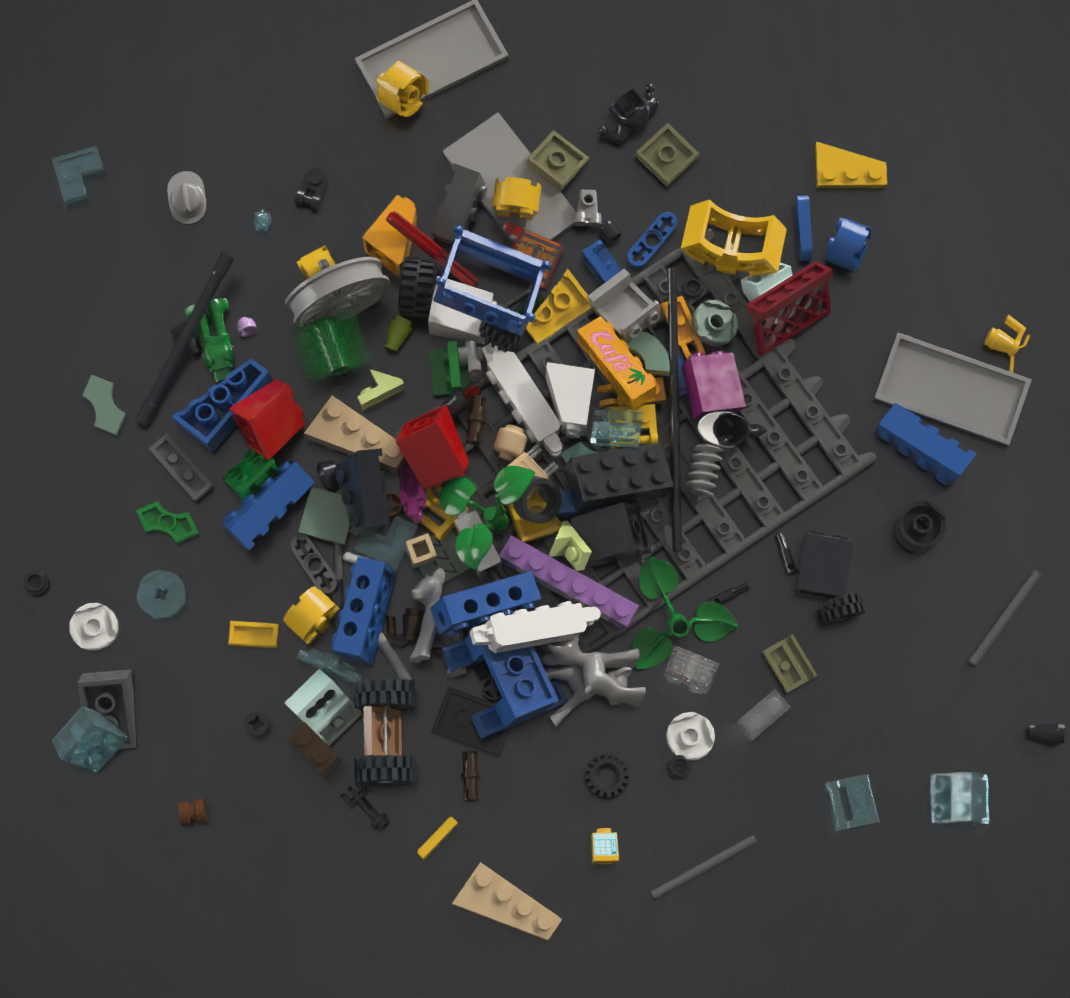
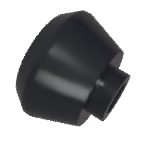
M334 461L319 462L316 467L327 491L334 492L339 487L334 469L340 463L335 465Z

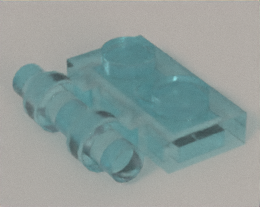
M612 408L595 410L594 418L603 420V422L593 421L591 445L639 447L642 428L640 423H633V421L642 422L643 412H634V409L612 411ZM612 420L625 421V423L612 422Z

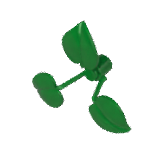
M508 466L497 474L494 481V489L498 492L495 495V499L499 508L493 506L484 509L470 500L476 492V487L467 478L451 479L442 487L440 491V506L446 514L457 516L464 512L467 505L470 504L483 513L484 521L487 523L475 524L473 529L464 528L457 536L455 542L456 552L467 566L474 570L478 569L480 562L492 545L493 537L489 529L492 531H503L510 523V518L506 514L507 510L503 507V504L511 505L522 497L531 484L535 471L520 466Z
M654 557L648 558L642 565L639 573V586L642 593L649 599H656L662 595L672 616L668 619V631H663L660 634L655 628H645L635 635L632 642V650L639 649V659L635 661L636 669H647L664 662L671 655L673 649L671 640L664 636L675 635L676 637H683L688 634L694 622H696L694 625L696 635L706 642L722 639L728 633L738 628L733 615L724 606L716 602L700 604L696 610L697 617H693L689 622L682 614H676L666 593L676 589L679 581L678 572L670 563Z

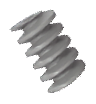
M698 444L694 447L696 454L692 455V461L695 463H691L689 467L692 472H689L687 476L690 481L686 482L685 487L692 494L702 497H714V494L709 492L708 489L716 488V485L710 482V480L718 479V476L712 472L713 470H720V466L714 463L715 461H722L723 458L718 456L717 452H724V450L709 444Z

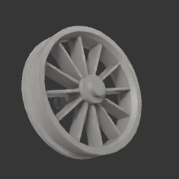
M355 258L329 267L327 259H322L318 262L322 271L297 286L286 298L285 306L289 312L294 314L293 323L295 327H300L297 329L305 328L302 326L309 327L307 326L310 325L309 323H312L315 319L325 317L326 314L327 316L340 313L346 315L347 312L351 311L350 313L355 316L379 301L387 293L391 283L389 278L382 274V264L378 258Z

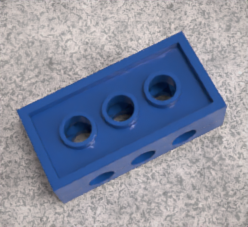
M357 557L356 563L351 568V583L345 590L344 599L346 601L344 609H341L339 612V627L337 633H334L331 645L333 647L332 650L345 660L373 666L379 636L383 629L397 573L385 562Z
M530 571L443 596L430 607L438 634L447 633L448 637L461 633L462 629L467 627L471 630L472 628L484 625V623L490 620V616L494 614L504 613L507 616L517 610H530L535 607L534 604L541 599L533 573Z

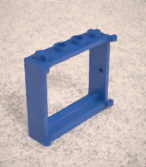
M455 226L453 233H456L441 278L436 280L435 284L438 287L433 301L522 336L529 322L534 323L535 315L532 314L544 270L549 271L551 263L541 261L466 231L461 226ZM456 252L533 282L524 314H518L445 285Z

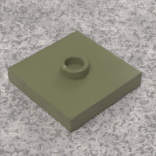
M667 123L637 150L634 156L668 187L700 157V153Z
M553 130L526 159L525 164L558 190L562 191L586 165L589 157Z

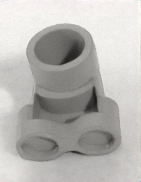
M582 189L579 191L577 212L573 216V224L575 226L588 225L599 227L601 225V214L598 213L595 190Z
M476 341L465 342V347L457 348L459 365H468L470 382L482 380L480 361H483L482 348L476 347Z

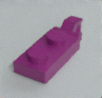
M410 466L399 469L401 506L405 514H408L409 518L412 519L413 524L423 522L421 509L426 508V489H423Z

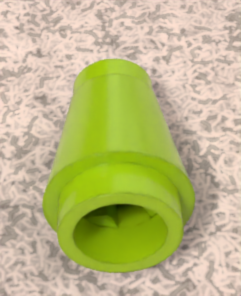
M395 315L394 319L390 320L384 346L397 352L412 330V322Z

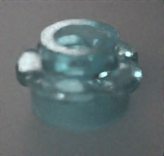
M264 209L253 213L256 229L258 231H268L269 226L272 225L270 213L265 212Z

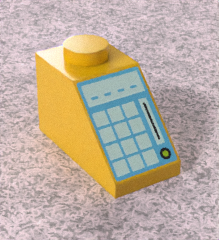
M611 828L597 829V833H592L591 835L592 865L617 864L619 861L617 833H611Z

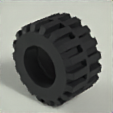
M406 257L404 260L398 298L400 316L429 319L437 279V264L435 260Z

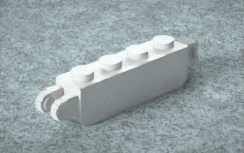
M491 343L484 346L482 352L487 361L488 372H486V375L493 385L497 384L500 388L499 395L505 404L510 403L514 409L512 415L517 423L520 424L522 422L527 429L524 432L531 443L535 442L539 447L543 445L551 456H559L562 452V444L558 438L560 421L515 353L509 351L504 353L502 350H498L496 345L492 348L490 346Z
M568 601L560 603L554 608H550L549 605L540 606L531 612H527V609H521L513 612V615L505 616L504 613H498L490 616V620L484 625L472 628L470 636L473 645H488L489 649L494 653L576 639L585 631L587 626L594 624L600 618L601 612L598 607L582 608L581 603L572 604Z

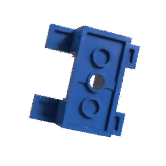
M469 634L464 640L444 647L441 650L450 672L476 662L480 664L485 660L501 693L502 699L495 706L471 716L481 739L562 706L568 701L559 681L556 680L550 683L533 646L494 653L489 649L488 645H473Z

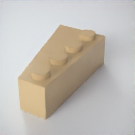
M334 396L330 397L304 432L307 441L321 444L331 450L345 453L347 456L353 455L358 450L382 448L383 456H379L380 468L395 474L399 472V469L407 461L396 444L395 438Z
M481 862L452 903L456 907L546 941L550 939L562 921L556 914Z

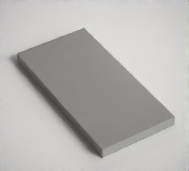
M472 0L356 57L355 62L377 102L378 86L376 81L379 75L386 73L397 61L408 65L425 76L429 81V90L427 96L423 94L420 100L422 102L508 59V53L478 0ZM378 102L387 119L396 115L395 112Z
M496 113L442 151L452 167L456 163L480 172L487 191L484 199L479 200V202L513 246L517 236L503 230L506 222L552 241L574 226L573 216L576 211L560 190L525 164L526 159L531 153L499 113ZM505 177L531 180V185L535 187L537 183L541 184L538 215L533 216L532 221L521 220L519 215L510 214V218L496 216V211L492 209L495 180L497 178H500V182H504Z
M897 333L874 400L891 406L896 402L919 416L1009 446L1032 379Z

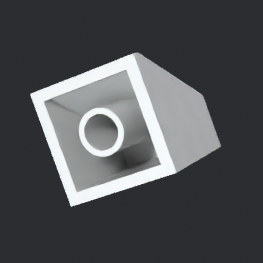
M450 279L446 280L445 285L497 305V302L493 301V293ZM435 284L433 299H434V296H435V293H436V290H437V287H438V285H436V284ZM432 299L428 319L430 335L463 341L473 340L476 343L485 344V338H481V332H479L482 320L443 306Z
M547 362L546 383L556 417L560 421L561 433L566 434V437L578 439L580 436L585 437L595 369Z

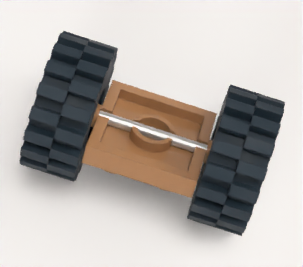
M379 678L354 682V708L364 710L363 747L364 756H366L354 759L356 785L400 786L416 783V758L413 756H402L401 710L415 707L414 681Z

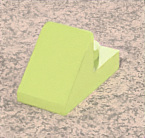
M370 370L371 377L377 387L373 388L371 386L360 392L361 395L357 396L358 402L362 410H365L404 390V382L400 378Z
M563 521L549 556L564 555L576 571L585 569L592 551L568 521Z

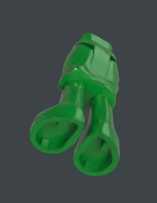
M213 299L208 306L216 336H211L206 312L197 327L200 336L199 341L202 346V360L204 365L208 367L210 374L214 375L215 383L224 381L234 368L233 349L229 332L226 333L223 313L229 308L227 299ZM196 304L184 310L188 319Z

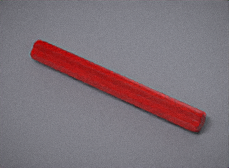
M393 211L388 214L386 218L387 223L441 266H445L449 253L398 212ZM454 258L450 273L465 285L473 287L478 277Z

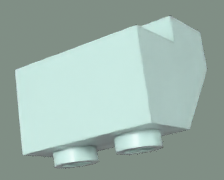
M780 263L776 273L743 278L741 280L743 293L751 302L793 275L791 266ZM802 297L797 300V305H799ZM811 297L805 308H808L811 305ZM785 308L780 310L779 316H782ZM793 308L789 318L794 315L797 308ZM776 318L774 324H777L780 319Z
M320 669L285 702L287 707L302 722H305L328 746L363 714L360 710L354 708V703ZM328 690H333V698L326 701L324 707L318 709L312 718H306V712L319 699L323 698Z

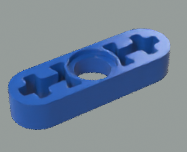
M808 195L796 196L795 213L799 261H812L813 247Z
M661 213L632 246L627 255V263L631 268L636 270L644 268L676 231L678 221L673 213ZM671 220V227L666 226L661 234L659 230L662 228L663 221ZM654 235L658 238L659 243L656 246H649L646 243V238ZM643 247L646 251L642 255V262L640 260L634 262L633 254L639 255Z

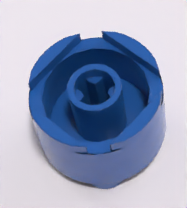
M840 218L835 229L837 231L835 238L831 237L828 242L826 260L856 272V268L858 269L868 248L866 246L867 241L865 240L866 238L871 239L873 228L847 218Z

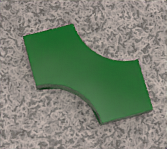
M158 501L136 511L146 534L150 532L166 533L175 540L177 545L199 536V532L189 512L182 514L170 513L164 510Z

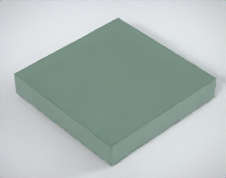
M311 487L298 533L345 546L350 525L347 510L342 501V495Z

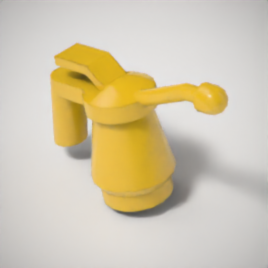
M1008 314L1004 323L1017 332L1015 339L1000 329L991 328L984 344L992 350L1008 353L1007 355L1010 356L1009 371L1013 372L1014 356L1020 348L1026 346L1031 335H1026L1023 344L1019 346L1026 327Z

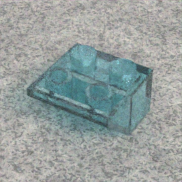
M81 706L52 739V743L62 761L98 773L128 738L100 712Z
M975 772L930 774L932 824H989L987 774Z

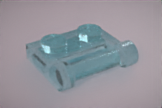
M868 774L824 783L826 791H829L836 824H834L836 831L880 822ZM845 787L853 820H845L838 788Z

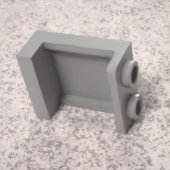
M625 269L588 295L591 309L599 317L601 316L605 322H610L614 327L615 333L626 343L632 338L638 337L645 328L656 323L662 316L660 303L657 300L652 302L632 282L630 274Z

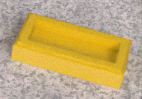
M230 621L228 645L277 649L279 624Z
M449 817L418 849V855L425 860L457 827L458 822L453 817Z

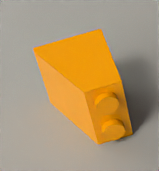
M397 195L363 235L362 240L365 253L371 257L378 258L385 268L401 278L403 262L410 255L412 242L387 223L386 218L390 212L396 211L417 227V214L415 204L406 197L403 199Z

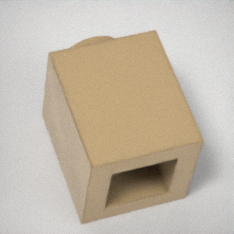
M428 533L405 541V548L413 569L436 560L437 555Z

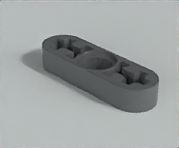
M304 534L296 535L291 541V550L317 589H320L325 595L337 593L340 588V581L313 540ZM300 541L306 543L305 548L311 554L306 555L304 551L298 549ZM315 558L320 559L321 567L317 571H311L309 567L310 562ZM324 574L327 579L333 580L330 583L332 586L330 589L324 587L326 583L320 577Z

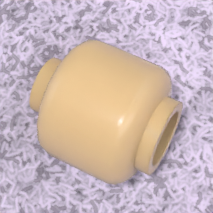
M507 424L506 427L498 430L493 448L496 452L500 453L499 458L512 462L513 458H517L524 452L528 438L524 434V429Z

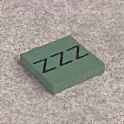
M453 530L450 531L448 537L442 542L435 537V534L430 536L437 555L436 560L418 567L424 578L426 573L432 577L437 569L442 568L445 573L443 585L472 569L462 562L456 552L455 542L457 537Z

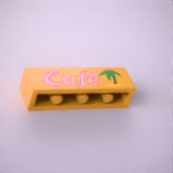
M600 316L577 330V342L632 411L655 397L657 386L655 378L650 373L647 374L640 359L637 356L633 357L629 352L627 343L617 337L614 327L610 322H605Z

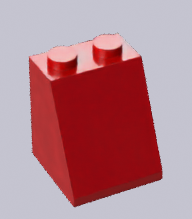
M275 379L229 408L248 447L267 460L272 458L305 425L302 415H304L303 410L298 403H295L292 397L294 392L291 386L278 379Z
M446 404L406 422L395 441L423 489L431 486L432 488L439 487L445 480L451 477L453 479L461 477L469 463Z

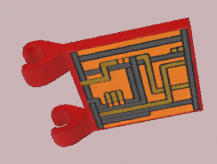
M506 222L503 230L517 236L512 249L551 263L550 270H544L540 287L546 289L564 245Z

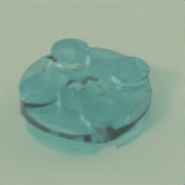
M155 570L148 573L141 580L137 592V600L146 614L155 619H165L177 614L182 606L185 605L186 589L176 574ZM160 588L163 591L168 590L164 600L155 598L158 595L157 590Z

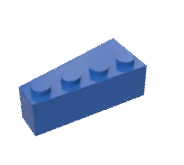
M250 358L227 375L224 381L217 386L214 385L209 388V392L198 400H193L186 409L180 413L177 412L172 418L180 428L211 452H214L237 425L229 408L274 380L265 368Z
M895 402L876 428V431L879 432V437L886 442L891 441L898 446L897 449L905 456L910 455L917 461L916 463L919 467L926 471L930 470L936 475L935 477L939 482L944 485L949 484L952 487L977 453L970 449L966 453L959 447L960 443L953 438L950 440L944 439L939 429L931 425H922L923 421L920 417Z
M286 460L276 469L278 472L272 478L267 477L259 484L260 489L254 495L252 493L247 495L241 501L243 505L237 511L233 509L224 517L225 522L222 526L240 546L250 550L255 545L252 540L260 535L264 536L269 530V522L280 519L287 511L285 506L288 503L293 505L315 483L296 461L290 460L288 462Z

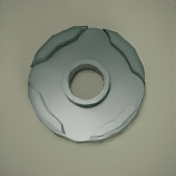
M708 300L700 304L693 312L691 319L692 328L696 336L703 343L710 346H722L729 343L736 335L738 329L737 317L735 313L733 314L729 310L730 307L727 304L718 300ZM711 318H714L719 322V328H716L711 324Z

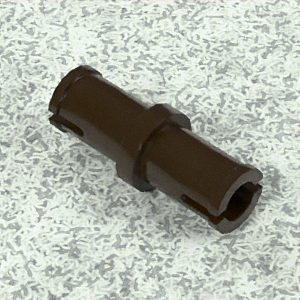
M480 395L471 396L470 415L467 416V444H481L482 426L485 425L486 421L484 417L486 397Z
M467 750V753L462 751L463 773H461V779L463 780L464 790L463 801H478V779H480V773L477 772V751Z

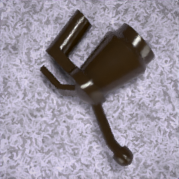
M413 608L405 609L403 614V634L396 633L395 616L386 615L387 638L405 640L403 643L390 642V645L405 647L408 644L417 643L425 611ZM441 647L431 648L432 652L441 654Z

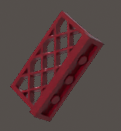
M815 261L746 304L747 312L753 315L758 354L763 356L831 312L828 280L833 277L831 268ZM818 286H820L819 289H818V291H817V293L814 294L813 292H814L815 288H817ZM813 296L814 299L809 309H806L805 307L810 297ZM802 297L799 305H797V300ZM822 300L823 308L816 311L820 301ZM785 308L782 316H779L780 310ZM793 308H797L792 319L789 320L788 318ZM803 311L807 312L803 320L798 323ZM776 318L780 319L774 331H772L771 328ZM768 319L765 326L762 327V321ZM788 322L789 325L786 331L780 334L785 323ZM768 334H772L768 343L764 344Z

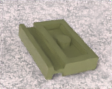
M793 634L762 651L786 694L818 676Z

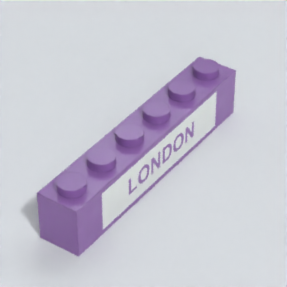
M512 535L499 555L504 565L521 574L532 571L535 582L575 604L581 603L582 608L598 607L602 619L624 631L627 630L638 610L639 605Z

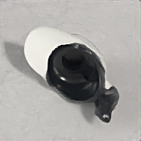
M728 411L707 414L698 424V431L706 441L725 448H732L742 443L747 437L756 438L767 432V429L762 425H749L742 416Z

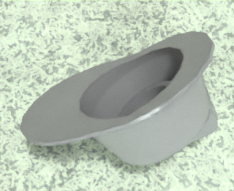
M182 171L175 174L170 179L167 188L171 214L178 222L183 224L196 223L203 218L206 212L207 202L203 181L197 174L191 171Z

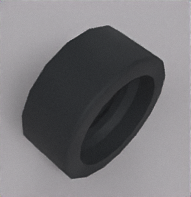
M534 476L525 493L513 505L516 513L523 520L539 524L546 523L553 519L560 510L562 502L561 492L552 480ZM535 486L544 487L548 498L546 507L539 514L531 513L527 507L528 494Z

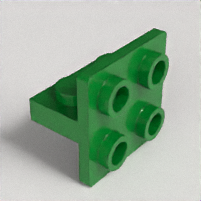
M457 341L447 342L448 348L429 351L434 396L450 395L452 391L456 392L458 389L461 391V389L472 383L469 381L468 365H459Z
M251 449L245 453L243 459L236 466L228 469L222 480L243 500L250 493L254 495L260 489L259 484L267 477L272 478L278 472L276 470L278 467L273 458L267 460Z

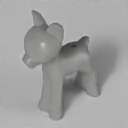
M442 568L437 569L432 577L426 573L425 578L421 579L410 592L412 600H417L425 605V614L422 619L419 638L409 658L411 662L420 663L421 660L430 659L432 643L435 634L438 633L430 607L440 599L442 594V585L445 580V573ZM463 629L461 633L448 637L447 633L441 635L447 646L464 640ZM466 667L450 672L448 668L446 676L456 677L467 673Z
M578 637L576 639L556 642L554 645H547L551 652L541 657V661L544 664H574L582 668L585 687L584 695L588 693L605 696L611 701L626 703L635 707H639L646 694L645 687L625 688L619 686L605 673V669L629 667L633 669L635 661L639 659L638 648L615 653H583L579 649Z
M563 665L559 668L548 667L545 669L549 680L554 679L568 682L574 693L569 701L549 716L555 728L575 707L595 695L592 693L584 695L583 672L579 665ZM622 667L616 671L608 672L607 675L619 686L627 688V677L630 676L632 669ZM608 699L610 705L619 704V702L611 701Z

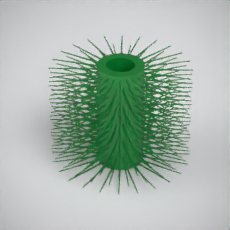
M342 313L334 314L333 316H327L326 314L325 317L315 319V321L309 323L310 325H307L309 327L302 326L305 328L298 329V332H303L296 335L302 338L298 339L295 336L297 341L295 339L294 341L299 348L301 346L306 348L302 350L303 353L308 352L310 353L307 354L308 357L313 358L310 359L313 362L310 363V366L316 367L314 371L317 372H314L311 376H319L317 380L321 379L323 375L335 377V375L346 373L350 368H360L353 366L363 365L357 363L360 362L358 360L363 359L357 356H360V353H363L362 349H365L364 347L360 349L354 348L359 346L358 344L363 343L361 338H359L361 342L358 339H351L354 338L353 332L356 333L353 330L356 327L352 323H355L351 315L344 317L341 315Z

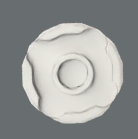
M88 603L79 607L69 623L70 635L73 641L82 649L101 651L109 647L116 639L118 620L114 612L107 606L99 603Z
M688 712L682 713L673 719L668 726L666 739L669 749L675 756L683 755L687 760L695 761L705 757L712 749L715 734L714 728L707 718L698 713Z

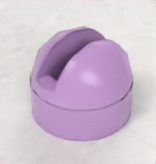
M242 317L237 323V330L241 337H249L257 331L256 324L252 318Z

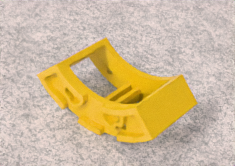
M709 199L690 206L681 249L701 264L707 262L717 266L716 270L736 275V271L749 272V276L767 275L778 272L787 229L774 215L759 218L743 217L719 208ZM707 223L728 231L724 249L704 238ZM741 234L766 235L763 251L759 253H737Z

